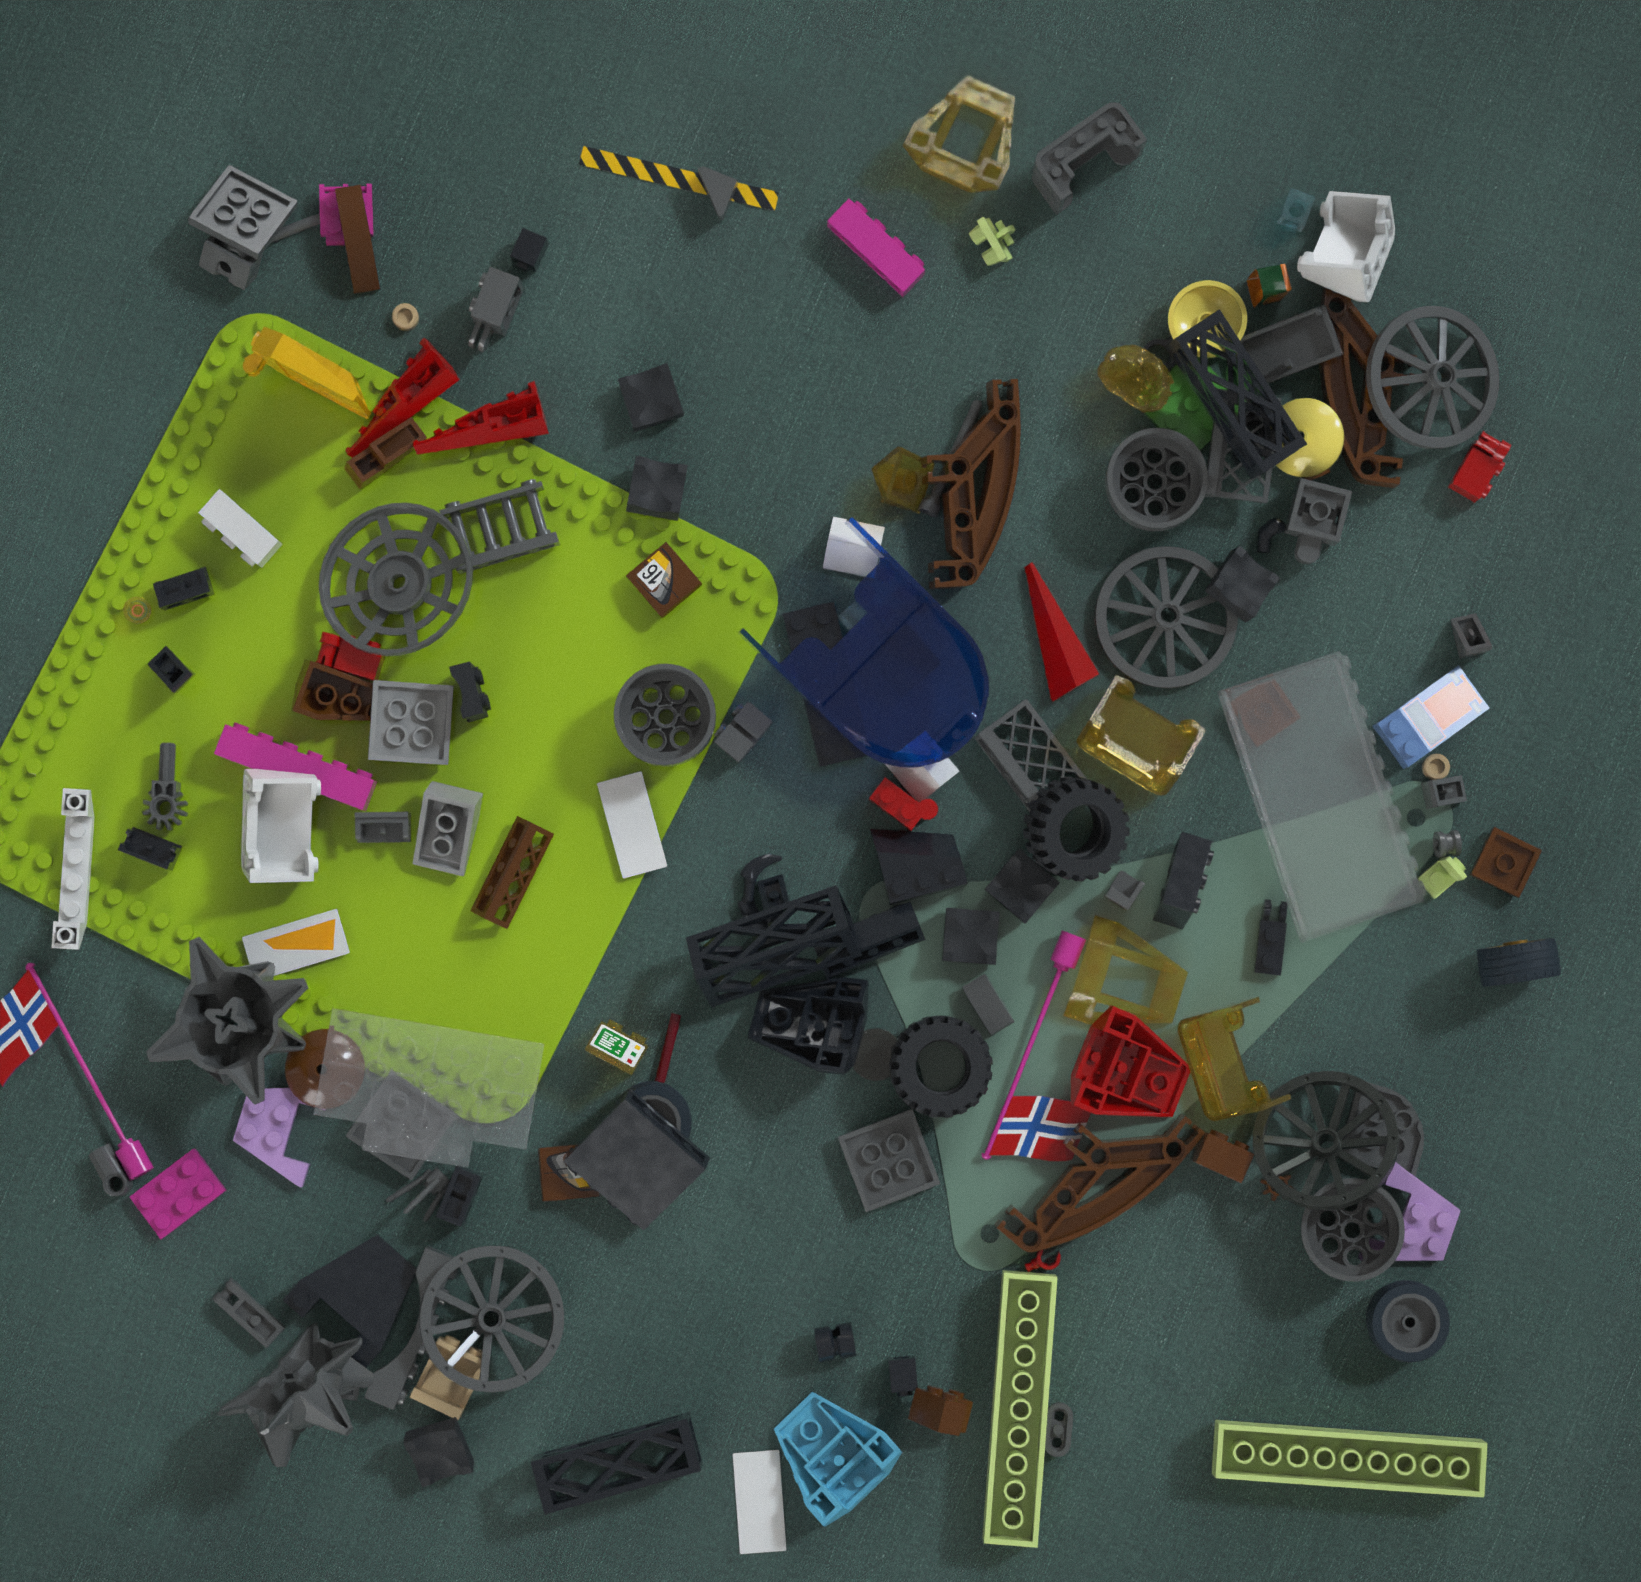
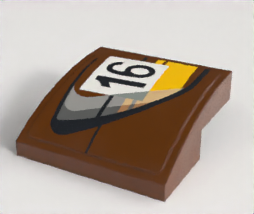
M667 542L626 575L662 619L702 586L699 579Z
M577 1145L538 1148L542 1201L599 1196L598 1191L591 1189L587 1181L580 1175L571 1172L567 1164L563 1162L571 1147L574 1149Z

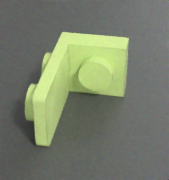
M1448 856L1440 858L1421 874L1417 880L1433 899H1436L1455 881H1461L1467 877L1463 872L1466 868L1456 857L1452 859Z

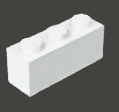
M220 489L198 512L204 517L201 522L212 532L216 529L224 535L221 540L232 550L237 546L244 552L240 557L252 567L256 563L262 568L283 545Z

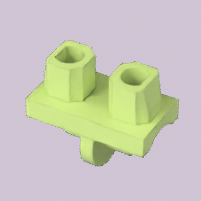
M985 217L977 220L979 225L973 228L969 235L976 245L981 244L985 240L989 241L991 248L981 254L986 264L992 266L999 262H1008L1013 259L1003 239L1007 246L1015 243L1010 236L1016 230L1014 226L1005 227L1002 220L995 223L999 230L998 232L990 218L985 219Z

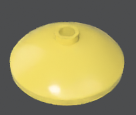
M1205 280L1188 285L1176 295L1169 309L1168 327L1173 340L1220 309L1241 341L1247 327V311L1242 298L1234 289L1217 281ZM1207 340V344L1221 350L1218 344ZM1197 347V357L1200 358V348ZM1207 352V358H1215V357H1217V356H1215V355H1213V354Z
M1312 398L1295 399L1282 405L1298 431L1304 433V440L1307 445L1276 466L1283 472L1296 477H1312L1328 470L1338 459L1344 444L1343 425L1337 413L1324 402Z

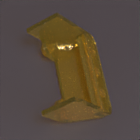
M1259 997L1206 1011L1182 1019L1178 1024V1034L1205 1116L1212 1121L1266 1110L1291 1099L1290 1094L1270 1098L1264 1083L1259 1080L1248 1081L1233 1031L1240 1029L1244 1024L1242 1008L1260 1002Z

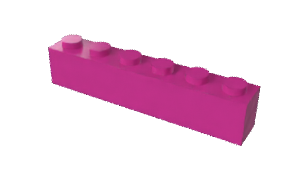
M234 722L233 727L225 724L214 752L215 755L252 769L314 774L317 780L321 782V795L363 811L367 810L377 785V781L371 779L373 774L360 769L353 773L346 770L348 765L333 759L332 763L329 764L322 761L323 755L308 750L306 755L297 751L299 747L286 741L279 745L272 742L273 736L259 732L257 736L247 733L249 727Z

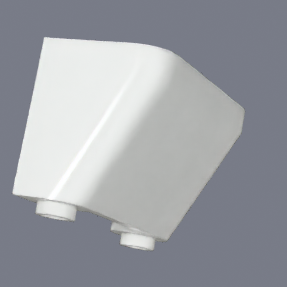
M1329 191L1326 201H1323L1320 207V216L1324 217V228L1314 252L1306 251L1303 256L1299 257L1298 272H1301L1303 278L1357 302L1368 303L1372 298L1394 241L1395 223L1391 197Z
M263 769L244 770L241 866L244 875L250 883L314 881V873L318 872V858L313 857L311 851L312 801H315L316 796L321 794V782L317 780L314 774Z

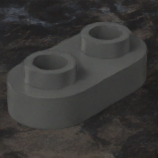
M1063 1402L1051 1404L1048 1407L1045 1450L1054 1457L1065 1455L1071 1445L1073 1412ZM1055 1412H1064V1417L1061 1420L1055 1419ZM1056 1437L1061 1439V1444L1058 1447L1052 1445V1440Z

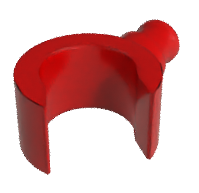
M1043 1250L1037 1251L1036 1258L1025 1264L1028 1272L1040 1267L1052 1270L1061 1261L1060 1252H1057L1053 1263L1046 1264L1041 1260Z

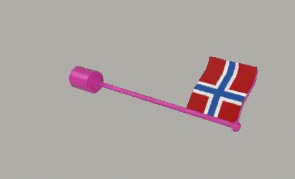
M1061 931L1050 960L1055 961L1053 967L1058 968L985 1153H981L982 1158L985 1160L992 1157L990 1155H1018L1046 1161L1072 1160L1075 1153L1067 1148L1063 1141L1066 1138H1073L1075 1142L1072 1145L1077 1148L1082 1134L1079 1132L1076 1134L1073 1129L1078 1123L1086 1127L1091 1112L1071 1105V1101L1045 1096H1013L1062 971L1068 972L1069 968L1075 969L1086 942L1085 939L1066 931Z
M28 963L25 967L27 972L15 987L0 1000V1084L4 1087L12 1073L40 1049L59 1026L121 1140V1143L117 1145L119 1150L115 1154L130 1181L141 1177L154 1169L149 1157L139 1140L133 1141L132 1138L126 1140L34 969L36 965Z

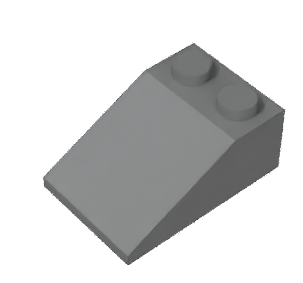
M435 781L430 783L423 795L413 858L414 865L459 876L465 875L480 816L483 793Z

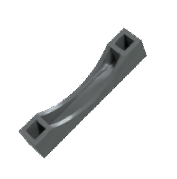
M431 1246L425 1248L415 1272L421 1301L425 1289L434 1274L455 1256ZM459 1267L445 1279L439 1288L440 1290L449 1294L446 1286L449 1279L454 1281ZM437 1297L434 1298L432 1305L431 1327L436 1326L439 1315L435 1313L439 1304H445V1301ZM419 1318L415 1331L402 1352L389 1364L374 1372L373 1383L371 1386H368L364 1398L392 1410L398 1404L403 1405L409 1391L404 1389L408 1379H414L419 1365L415 1364L418 1354L423 1355L425 1352L420 1336Z

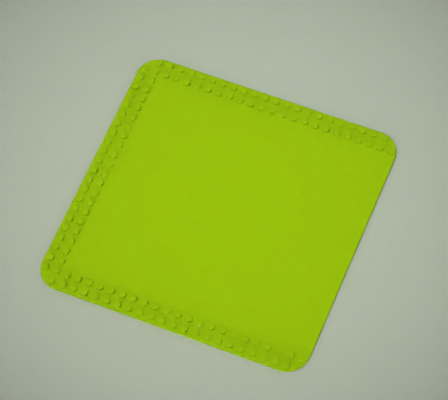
M264 313L245 315L227 324L213 340L0 748V883L59 912L66 816L61 815L63 788L91 790L95 819L86 927L191 980L189 941L200 937L227 966H245L250 964L242 937L337 909L350 953L275 975L273 980L304 978L308 985V989L281 1018L300 1036L319 1029H333L348 1035L359 1046L364 1057L365 1069L383 1078L387 1076L391 1069L455 1111L461 1118L477 1123L502 1121L519 1112L531 1099L645 873L627 878L622 877L597 783L641 771L660 841L662 842L715 738L714 734L720 728L773 624L778 607L776 584L767 567L752 554L678 518V521L626 512L629 492L521 438L418 455L414 449L385 473L362 489H359L344 469L346 462L351 459L345 450L347 447L351 448L361 436L358 432L362 425L368 426L375 416L372 412L393 380H398L400 377L278 316ZM263 327L283 333L352 373L358 381L367 407L372 413L367 420L293 381L267 364L258 376L249 377L243 369V362L245 357L253 354L251 342L254 335L258 331L261 332ZM437 397L414 414L412 418L428 439L434 436V430L440 428L444 431L454 426V420L469 412ZM531 479H536V482H542L545 490L537 492L547 530H550L551 533H557L560 545L473 570L469 599L455 624L441 638L423 649L400 656H385L378 679L380 681L453 686L448 765L368 760L370 721L316 720L291 711L296 682L304 660L313 662L317 660L321 647V642L319 641L322 631L340 636L325 617L320 602L319 576L323 559L331 543L349 522L366 511L391 503L419 504L440 513L439 510L445 509L444 505L451 502L460 501V504L519 488L521 487L520 483ZM219 489L283 544L262 568L256 563L253 567L240 557L244 552L237 546L232 550L221 540L224 535L216 529L212 532L201 522L204 517L198 512ZM527 495L512 499L522 537H525V540L535 538L537 530ZM498 503L486 507L496 544H499L500 547L510 545V540L512 539L502 504ZM476 510L461 514L471 552L473 551L475 555L485 552L486 544ZM413 514L387 516L392 531L413 530L422 533L428 519L424 516ZM378 521L371 522L359 530L346 543L344 548L357 555L367 543L382 535ZM437 523L432 538L444 549L449 560L460 555V549L454 536L445 527ZM397 539L395 542L398 551L413 553L418 540ZM667 542L699 579L702 586L662 619L626 575ZM385 544L373 550L365 560L375 564L380 558L387 555ZM428 546L421 560L429 569L442 562L437 553ZM339 557L334 564L331 576V598L347 595L346 582L352 564ZM202 567L207 568L215 595L166 611L159 608L153 583ZM359 569L357 574L355 593L368 589L369 574ZM454 569L452 570V588L447 601L458 605L463 595L466 573L459 574ZM445 574L431 579L430 593L440 598L444 589ZM399 577L395 580V589L401 588L405 584V577ZM372 599L358 603L363 614L372 621L380 608ZM135 601L144 602L148 607V614L143 620L136 621L129 616V606ZM138 602L131 606L130 614L133 618L141 619L146 615L147 610L144 604ZM423 602L421 606L413 611L415 623L425 618L435 607ZM135 605L143 606L144 614L142 616L136 617L133 615L132 609ZM349 605L333 608L336 617L344 629L358 639L367 627L355 617ZM140 606L134 608L135 615L142 614L143 609ZM441 611L431 623L417 631L418 643L436 633L452 615ZM389 614L381 626L388 628L405 627L403 615ZM376 632L370 640L381 644V649L408 647L406 635L389 636ZM165 646L170 648L196 674L178 693H173L148 666V663ZM470 661L475 667L478 666L481 669L484 684L480 685L482 692L488 695L491 710L487 711V718L468 723L467 719L462 718L460 710L462 706L460 686L451 676L449 667ZM674 664L692 671L706 684L715 703L716 725L709 743L695 758L677 766L662 767L643 762L625 747L616 731L614 706L620 689L633 674L651 665ZM354 676V677H356V678H359V679L365 680V681H367V682L373 683V681H371V680H367V679H364V678H360V677ZM679 686L672 688L670 691V697L673 700H680L685 694V690ZM649 689L644 693V700L648 703H653L658 699V692L654 689ZM690 708L685 713V718L690 722H694L700 717V711L697 708ZM668 710L661 712L659 715V721L662 724H670L674 719V714ZM638 713L633 717V724L636 727H643L647 723V716L643 713ZM234 722L249 727L247 733L255 736L259 732L273 736L272 742L282 745L283 741L299 746L297 751L307 755L308 750L323 755L322 761L331 764L334 759L347 764L346 770L353 773L360 769L373 774L371 779L377 781L366 811L321 794L316 796L315 801H312L311 851L313 857L318 858V872L314 873V881L250 883L244 875L241 866L243 775L245 769L252 768L214 754L225 724L233 727ZM679 732L675 735L674 741L677 745L684 746L689 741V735L686 732ZM657 734L652 735L648 740V745L654 749L659 748L663 743V738ZM161 743H174L176 745L174 781L181 783V792L184 795L180 801L188 802V806L181 808V810L188 813L187 817L179 815L178 818L182 821V825L179 826L173 822V830L170 831L167 830L165 825L162 830L156 829V823L149 825L147 821L150 816H145L142 813L145 809H149V806L143 804V800H152L148 794L152 788V780L159 781ZM432 781L483 793L480 816L464 876L413 864L423 795ZM166 801L161 804L160 813L162 815L168 814L171 810V804ZM355 812H410L411 842L357 843V839H355ZM519 816L553 833L554 836L508 929L470 910L516 817ZM135 827L183 846L173 871L118 851L120 843L126 840L127 829ZM536 831L532 839V846H538L544 835ZM529 856L522 859L520 863L521 871L528 868L530 864ZM517 880L510 884L508 888L509 895L516 892L518 888ZM505 904L498 908L494 916L495 918L503 919L507 911Z

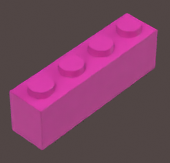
M848 199L827 220V227L895 291L904 297L925 275V269L923 268L925 264L915 254L910 256L904 250L905 245L895 236L891 238L885 232L887 230L886 227L878 219L872 220L866 215L868 211L860 202L856 201L854 203Z

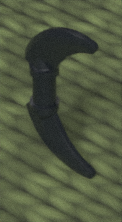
M767 854L756 857L747 863L741 871V876L744 877L743 881H745L744 892L741 901L737 905L743 917L759 912L754 903L755 882H757V877L767 866L781 861V856ZM763 920V921L757 922V923H755V924H768V923H767V920Z

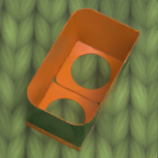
M1285 264L1255 269L1247 278L1251 279L1247 280L1254 308L1281 301L1291 290Z

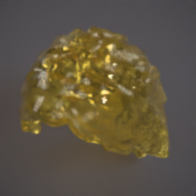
M1123 345L1110 349L1104 356V361L1098 367V377L1103 382L1104 387L1142 413L1159 411L1167 404L1168 397L1172 395L1170 385L1174 383V380L1172 379V374L1168 372V368L1153 353L1137 345Z

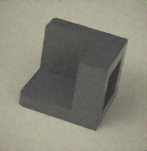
M1120 871L1104 897L1127 911L1145 883L1136 880L1124 871Z

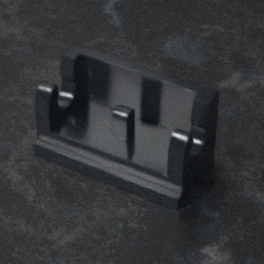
M206 567L153 583L159 608L164 611L215 595Z
M135 827L127 829L126 840L120 843L118 851L173 871L183 846Z

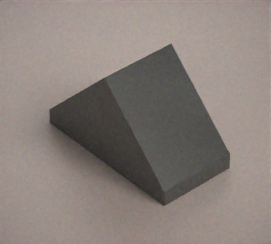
M702 166L698 168L700 178L719 221H721L726 216L738 186L737 179Z
M1476 613L1451 619L1459 659L1492 650V644Z
M1462 775L1421 783L1426 809L1467 801Z

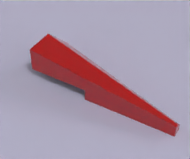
M423 338L419 344L422 348L414 359L409 357L406 362L408 368L398 380H393L372 411L375 416L368 426L362 425L358 432L361 434L359 439L351 448H346L345 451L351 458L367 449L370 443L412 417L460 380L453 367L427 339Z
M535 381L528 383V389L516 395L513 391L506 394L507 399L493 405L488 403L454 420L455 425L444 431L440 428L434 430V436L426 440L413 441L416 454L549 434Z
M1033 562L1024 567V570L1026 572L1050 699L1053 702L1097 677L1099 672Z

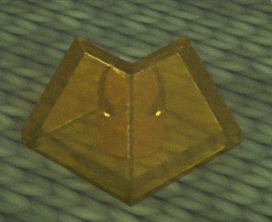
M897 446L871 468L882 496L880 502L914 513H920L918 507L921 500L924 499L928 484H922V477L927 475V472H932L935 464L930 463L927 465V468H921L922 457Z

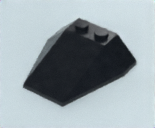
M840 977L761 990L748 1032V1039L818 1072L845 1075L856 1063L867 1021L869 982L863 979Z

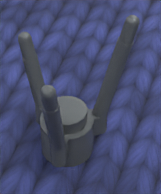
M437 1167L433 1171L428 1169L422 1176L387 1197L386 1202L393 1201L425 1181L423 1185L426 1188L404 1209L403 1213L408 1214L429 1192L433 1195L438 1192L423 1217V1221L426 1222L445 1195L450 1180Z

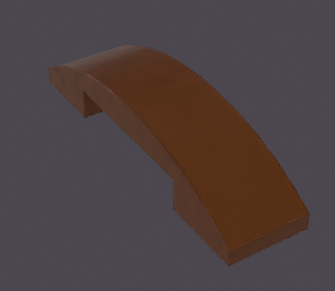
M361 185L336 188L335 194L354 294L379 290V280Z

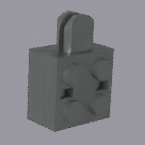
M489 267L488 273L483 272L478 286L481 288L478 298L474 296L469 306L475 327L469 339L468 347L474 349L480 339L478 351L481 352L486 351L492 333L506 336L524 291L519 277L493 267Z
M1303 478L1296 483L1284 533L1298 537L1294 551L1295 559L1298 562L1306 565L1312 564L1320 557L1323 544L1336 546L1340 542L1352 491Z

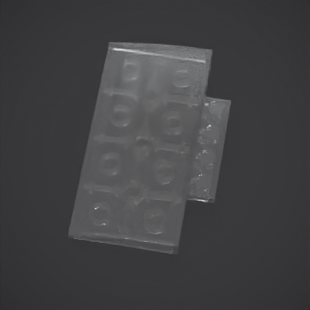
M332 1008L313 1115L365 1123L366 1130L362 1150L468 1167L473 1141L526 1150L544 1044Z

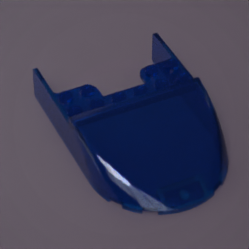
M851 517L844 523L879 557V563L854 590L856 602L867 612L831 650L817 638H806L781 663H778L744 628H740L737 633L818 714L867 756L888 765L908 768L940 762L952 756L967 744L984 718L989 698V676L984 657L970 634Z

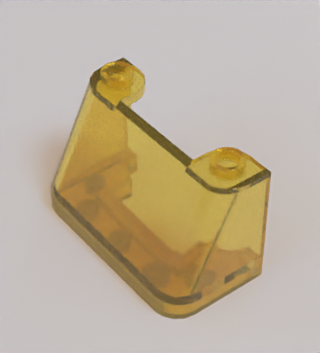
M1116 674L1080 732L1077 744L1085 752L1152 793L1166 795L1181 776L1207 729L1191 719L1182 720L1176 725L1133 699L1136 692L1133 684L1128 679Z

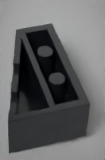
M1181 832L1176 841L1167 871L1168 875L1165 886L1161 890L1159 908L1154 913L1153 921L1183 930L1192 913L1197 914L1201 899L1197 898L1199 889H1204L1208 875L1204 874L1205 866H1210L1214 851L1210 850L1211 840Z

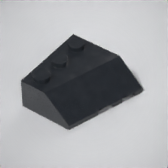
M870 829L889 905L960 888L968 884L953 834Z

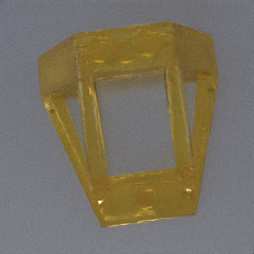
M967 76L947 93V96L939 104H935L922 119L919 118L913 124L903 143V147L923 172L970 193L998 190L1009 169L1015 97ZM962 104L997 119L976 164L941 149ZM948 109L937 134L929 131L930 127ZM1001 136L997 161L990 159Z
M1094 915L1087 937L1086 949L1063 1016L1086 1024H1093L1104 1013L1093 1012L1097 1002L1135 1014L1143 1023H1172L1188 972L1121 923ZM1117 936L1150 956L1115 945ZM1112 955L1160 971L1149 1008L1101 992Z

